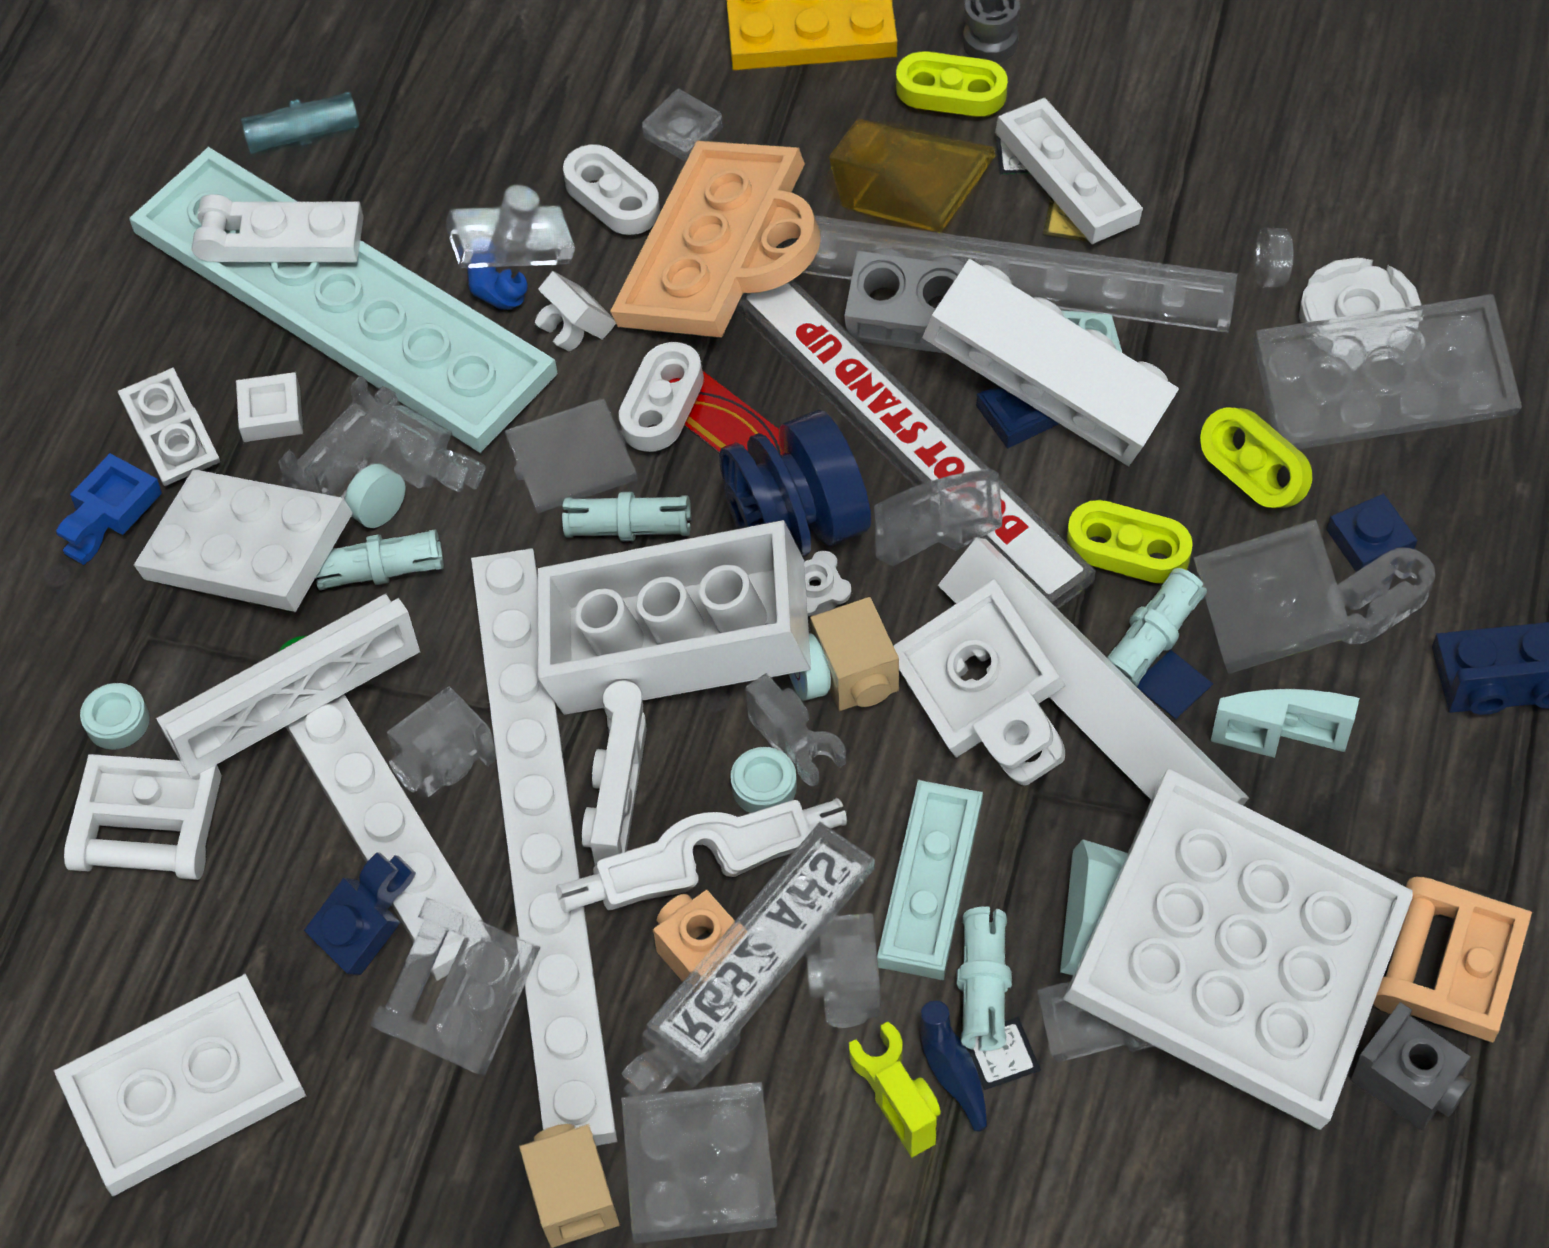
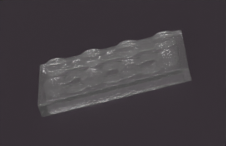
M1494 294L1256 330L1252 338L1271 426L1297 449L1515 416L1522 408Z

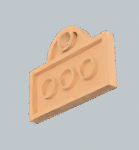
M696 141L610 310L617 326L722 338L743 293H758L772 290L799 276L814 260L821 239L820 230L810 205L802 197L792 193L805 165L799 148ZM799 238L794 244L788 247L776 248L781 242L787 239Z

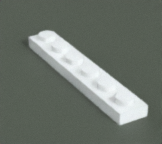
M345 694L285 726L366 863L377 852L382 853L389 861L394 855H397L416 872L409 886L391 905L436 981L495 949L493 936Z

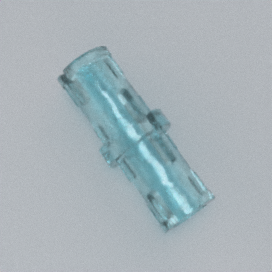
M350 91L331 96L330 98L302 104L300 99L289 101L290 107L241 118L251 154L269 149L270 147L300 141L302 146L312 143L311 138L360 127Z

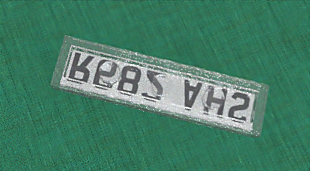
M819 822L648 1022V1034L704 1074L875 869V858L822 822Z

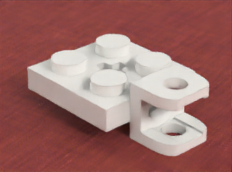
M995 579L894 645V649L899 657V670L956 758L982 741L1007 775L1016 783L1024 786L1029 785L1064 761L1065 748L1062 739L1039 703L1066 685ZM976 655L980 661H985L991 657V665L986 669L987 674L977 681L973 678L967 681L961 679L968 671L965 661L969 657ZM1042 750V753L1037 760L1033 762H1025L1026 760H1028L1029 758H1031L1032 756H1034Z

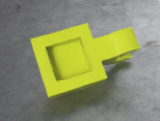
M885 1022L880 1025V1037L883 1044L888 1048L886 1053L878 1057L869 1056L855 1039L849 1042V1058L854 1070L864 1077L873 1088L875 1101L909 1155L913 1158L936 1144V1117L941 1115V1110L934 1093L926 1081L921 1077L912 1081L901 1064V1035L892 1024Z

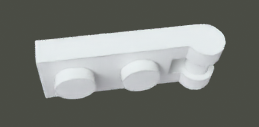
M217 194L206 195L200 200L197 218L202 226L194 232L192 252L199 259L210 262H357L363 225V213L360 202H232L227 197ZM225 230H240V232L226 233Z
M626 680L610 684L603 694L609 739L607 750L597 749L595 752L592 785L593 788L600 789L596 808H586L582 825L583 847H591L595 865L600 859L626 852L647 728L645 714L643 713L642 693L637 685Z

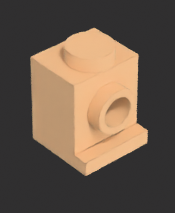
M707 889L693 900L688 894H681L670 900L657 916L659 925L653 929L657 953L692 993L744 933V930ZM707 930L711 933L706 939H696Z

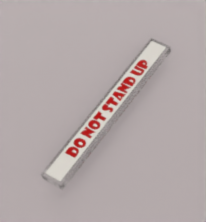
M791 280L772 290L742 294L736 311L971 542L976 537L987 539L1057 609L1094 583L1096 571L799 284Z

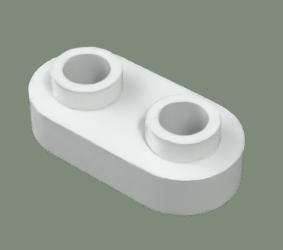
M585 145L575 149L566 157L563 164V172L568 193L609 228L621 234L634 235L643 233L654 226L660 214L657 188L614 151L601 145ZM598 180V182L590 183V181Z
M680 342L663 343L651 349L644 357L619 410V420L626 442L633 448L648 452L658 451L670 446L679 437L704 381L700 357L691 346ZM674 378H680V379H681V380H679V381H677V382H674V383L668 382L669 380L674 379Z

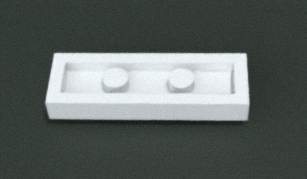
M1046 98L998 116L995 133L1091 244L1139 224L1143 210L1142 206Z

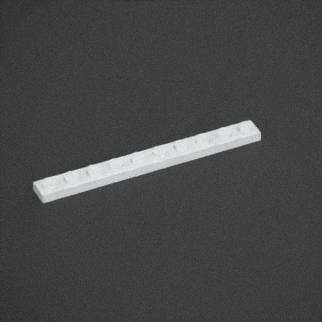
M531 548L474 557L471 560L543 1130L560 1124H572L575 1128L589 1124L596 1146L617 1142L585 908L582 906L565 913L560 905L563 898L558 900L556 885L580 879L556 703L538 679V574L534 551Z

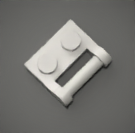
M89 754L64 850L66 868L72 871L85 872L91 871L93 866L175 871L176 876L180 879L199 880L205 868V846L222 776L217 764L190 778L181 761ZM99 826L181 831L177 845L96 839Z

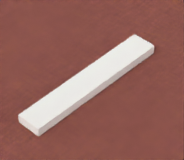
M978 537L974 539L938 586L957 604L991 580H996L1066 685L1051 695L1050 698L1151 800L1161 778L1169 768L1241 805L1247 802L1249 797L987 539Z

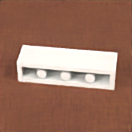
M970 258L932 314L922 337L1127 466H1130L1143 448L1179 390L1178 387L1168 382L1167 376L1156 366L1147 362L1134 361L1118 351L1114 343L1104 334L1092 329L1084 330L1065 318L1060 308L1051 301L1041 297L1033 298L1013 286L1009 277L1001 270L990 265L981 266Z

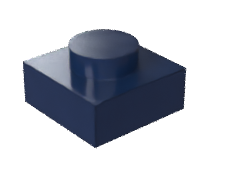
M1384 493L1330 516L1327 532L1359 577L1412 555L1417 544V538Z

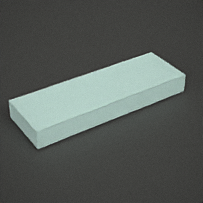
M918 780L878 951V968L944 980L980 816L983 792Z

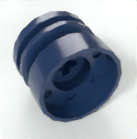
M818 409L781 424L778 430L780 453L770 440L760 433L750 436L747 442L748 451L737 442L721 448L719 462L725 495L738 529L784 520L802 557H806L811 551L809 526L822 543L828 546H833L867 532L870 528L871 510L859 467L842 432L827 412Z

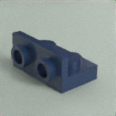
M1549 622L1436 633L1432 649L1449 713L1472 711L1475 714L1487 715L1499 712L1506 707L1533 704L1541 708H1549Z

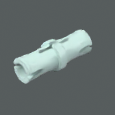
M620 492L618 498L573 499L572 497H566L563 502V509L568 510V513H562L563 531L566 538H572L573 536L619 535L621 541H634L636 535L681 534L682 536H689L691 530L690 523H687V520H691V505L688 495H682L681 497L635 498L633 492Z
M434 529L429 530V532L382 539L381 535H373L366 538V543L332 548L316 578H320L317 579L318 589L324 590L330 587L373 580L375 585L389 583V577L418 571L443 569L440 541L437 542L439 540L438 532Z
M1173 569L1161 586V589L1147 606H1141L1136 609L1130 617L1129 623L1131 627L1107 657L1136 687L1161 652L1172 649L1179 639L1178 630L1183 625L1182 623L1207 593V589L1202 587L1203 582L1185 569Z
M985 906L969 909L963 914L964 964L961 965V969L958 968L957 986L963 991L962 1044L967 1048L973 1049L975 1047V1037L979 1036L978 1050L992 1051L1000 1049L1006 1044L1005 992L1012 986V972L1005 965L1006 913L996 908L993 911V922L989 923L990 907Z

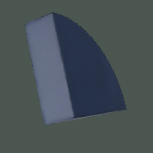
M1003 388L989 389L977 394V408L1007 449L1059 424L1015 395L1007 393V390Z

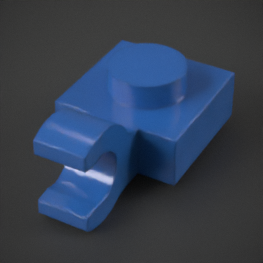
M109 453L70 494L76 511L68 515L56 530L59 537L70 542L63 549L64 554L84 565L98 552L108 527L123 535L162 494L158 479Z

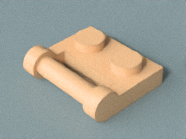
M1425 877L1410 878L1407 881L1406 887L1413 890V897L1398 935L1386 977H1383L1374 1000V1006L1381 1011L1391 1014L1401 1002L1412 1009L1410 1015L1494 1043L1500 1030L1532 912ZM1441 914L1453 918L1454 922L1435 987L1432 990L1415 984L1414 980L1433 916Z

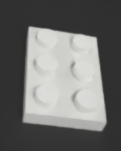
M193 469L134 563V566L144 580L296 612L353 512L342 497Z
M246 974L54 1070L102 1180L112 1196L125 1191L306 1096Z

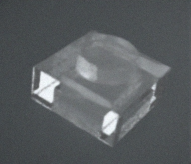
M679 88L642 122L644 138L685 162L696 141L710 142L723 129L722 113Z

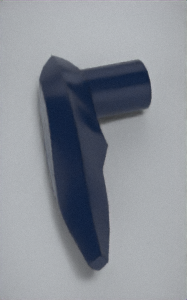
M930 1001L921 1010L920 1027L922 1045L928 1064L940 1084L960 1103L974 1131H982L987 1127L984 1094L977 1069L968 1050L950 1026V1015L947 1005L941 1001Z

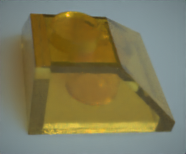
M857 118L830 154L829 160L842 207L941 233L996 154L994 147L899 123Z

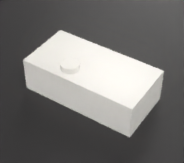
M784 520L538 568V679L564 715L604 708L603 694L605 689L616 681L626 680L633 682L639 687L642 693V700H649L811 670L804 559Z

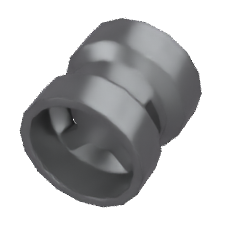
M965 0L964 17L966 25L963 33V44L968 56L990 60L995 63L1008 60L1015 54L1018 47L1017 23L1020 17V1Z

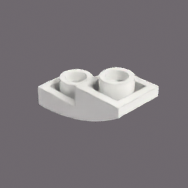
M174 368L118 391L127 414L164 486L189 476L193 469L201 471L220 463L219 456L195 407H192Z

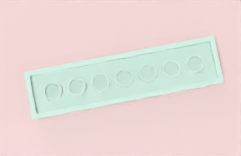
M209 147L129 218L134 233L480 453L558 374L555 359L361 240L357 262H210L199 259L192 252L194 232L202 226L197 218L199 203L202 197L217 194L227 197L232 202H297ZM225 230V232L239 233L240 230Z

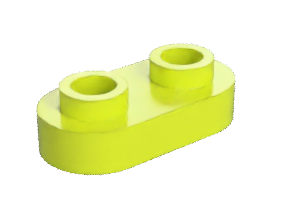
M916 52L903 58L896 69L897 95L902 102L914 108L969 116H987L1000 110L1007 99V74L1000 65L990 60L934 52Z
M1231 407L1219 409L1207 418L1200 436L1201 448L1205 457L1254 501L1265 507L1287 508L1298 504L1305 498L1312 484V469L1308 459L1262 418L1248 409ZM1240 428L1245 434V442L1238 450L1234 446L1233 436ZM1283 466L1290 473L1289 482L1284 488L1277 481V473Z
M1095 500L1078 506L1071 514L1068 523V548L1075 558L1085 564L1153 583H1164L1175 568L1188 569L1193 545L1192 538L1188 530L1181 523L1173 519L1108 501ZM1102 537L1106 539L1107 542L1099 543L1090 540V538ZM1153 553H1160L1165 555L1167 558L1157 559L1150 557L1149 555Z

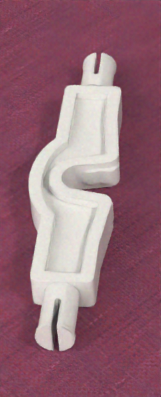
M836 798L833 801L802 810L797 800H792L740 817L720 812L693 815L671 826L656 843L600 859L593 868L594 875L562 885H556L558 900L563 898L560 905L566 913L569 910L603 900L608 910H613L646 899L685 893L693 889L699 880L693 857L694 846L704 845L710 848L720 864L723 874L729 877H736L775 858L804 850L812 842V834L846 825L845 810L839 812L843 804Z

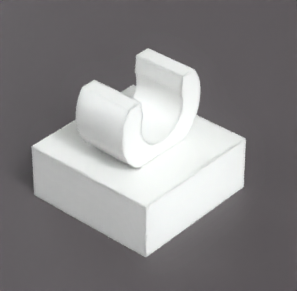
M554 271L538 288L552 304L544 307L539 312L535 324L551 333L561 321H564L562 331L553 342L567 351L575 349L581 343L584 330L603 340L616 324L614 318L587 291Z

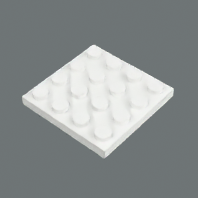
M1168 768L1157 786L1063 999L1321 1130L1331 1120L1411 903L1413 890Z

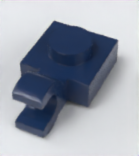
M375 853L363 867L359 881L343 878L304 931L347 974L361 975L401 923L388 908L409 886L416 872L397 855H394L389 861L382 853Z

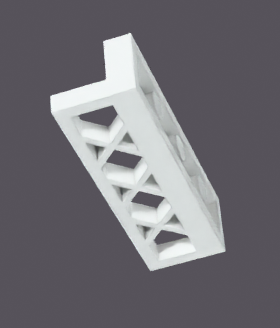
M384 594L156 719L190 778H193L418 654L420 650L409 613L399 598L391 602L388 596Z

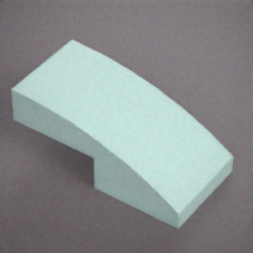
M1302 689L1259 690L1220 698L1211 742L1275 758L1280 736L1345 752L1360 698L1332 692Z

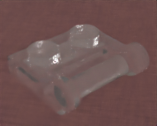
M426 897L418 917L424 919L386 1007L378 1006L370 1025L476 1074L485 1075L541 947ZM449 931L463 936L464 939L428 1022L424 1024L411 1018L446 936Z

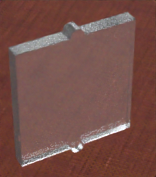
M604 398L505 430L507 442L517 463L514 467L515 477L518 480L524 481L537 514L562 506L566 497L583 499L638 480L637 472L625 447L627 442L623 432L617 429Z

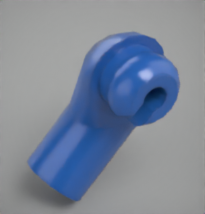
M486 241L470 243L465 250L470 292L481 300L502 310L513 309L521 305L524 301V294L528 290V282L524 275L518 272L514 278H511V269L503 270L501 273L497 272L493 245Z

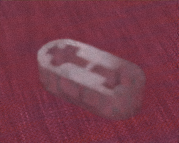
M1396 548L1385 553L1339 583L1332 590L1325 613L1326 627L1334 637L1349 644H1363L1373 640L1420 609L1427 602L1436 576L1434 565L1426 555L1411 548ZM1394 573L1401 579L1407 578L1410 575L1416 579L1414 587L1409 582L1404 581L1388 590ZM1371 602L1366 619L1358 613L1352 614L1349 617L1344 614L1346 605L1352 610H1358Z

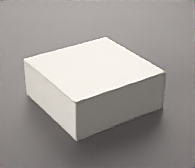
M296 372L236 380L238 423L243 442L303 434L300 385Z

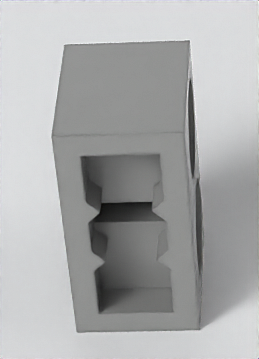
M877 249L873 253L857 251L844 315L848 340L946 353L922 338L929 320L936 308L931 307L927 303L936 296H945L965 264L958 259L944 256L935 257L932 260L908 258L903 253L893 249ZM878 288H890L897 292L892 298L884 301H878L869 297L870 293Z

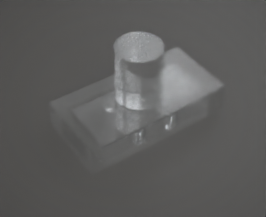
M514 185L506 190L501 208L450 209L445 226L459 267L482 268L570 264L575 246L560 206H538L539 197L535 191L526 186Z

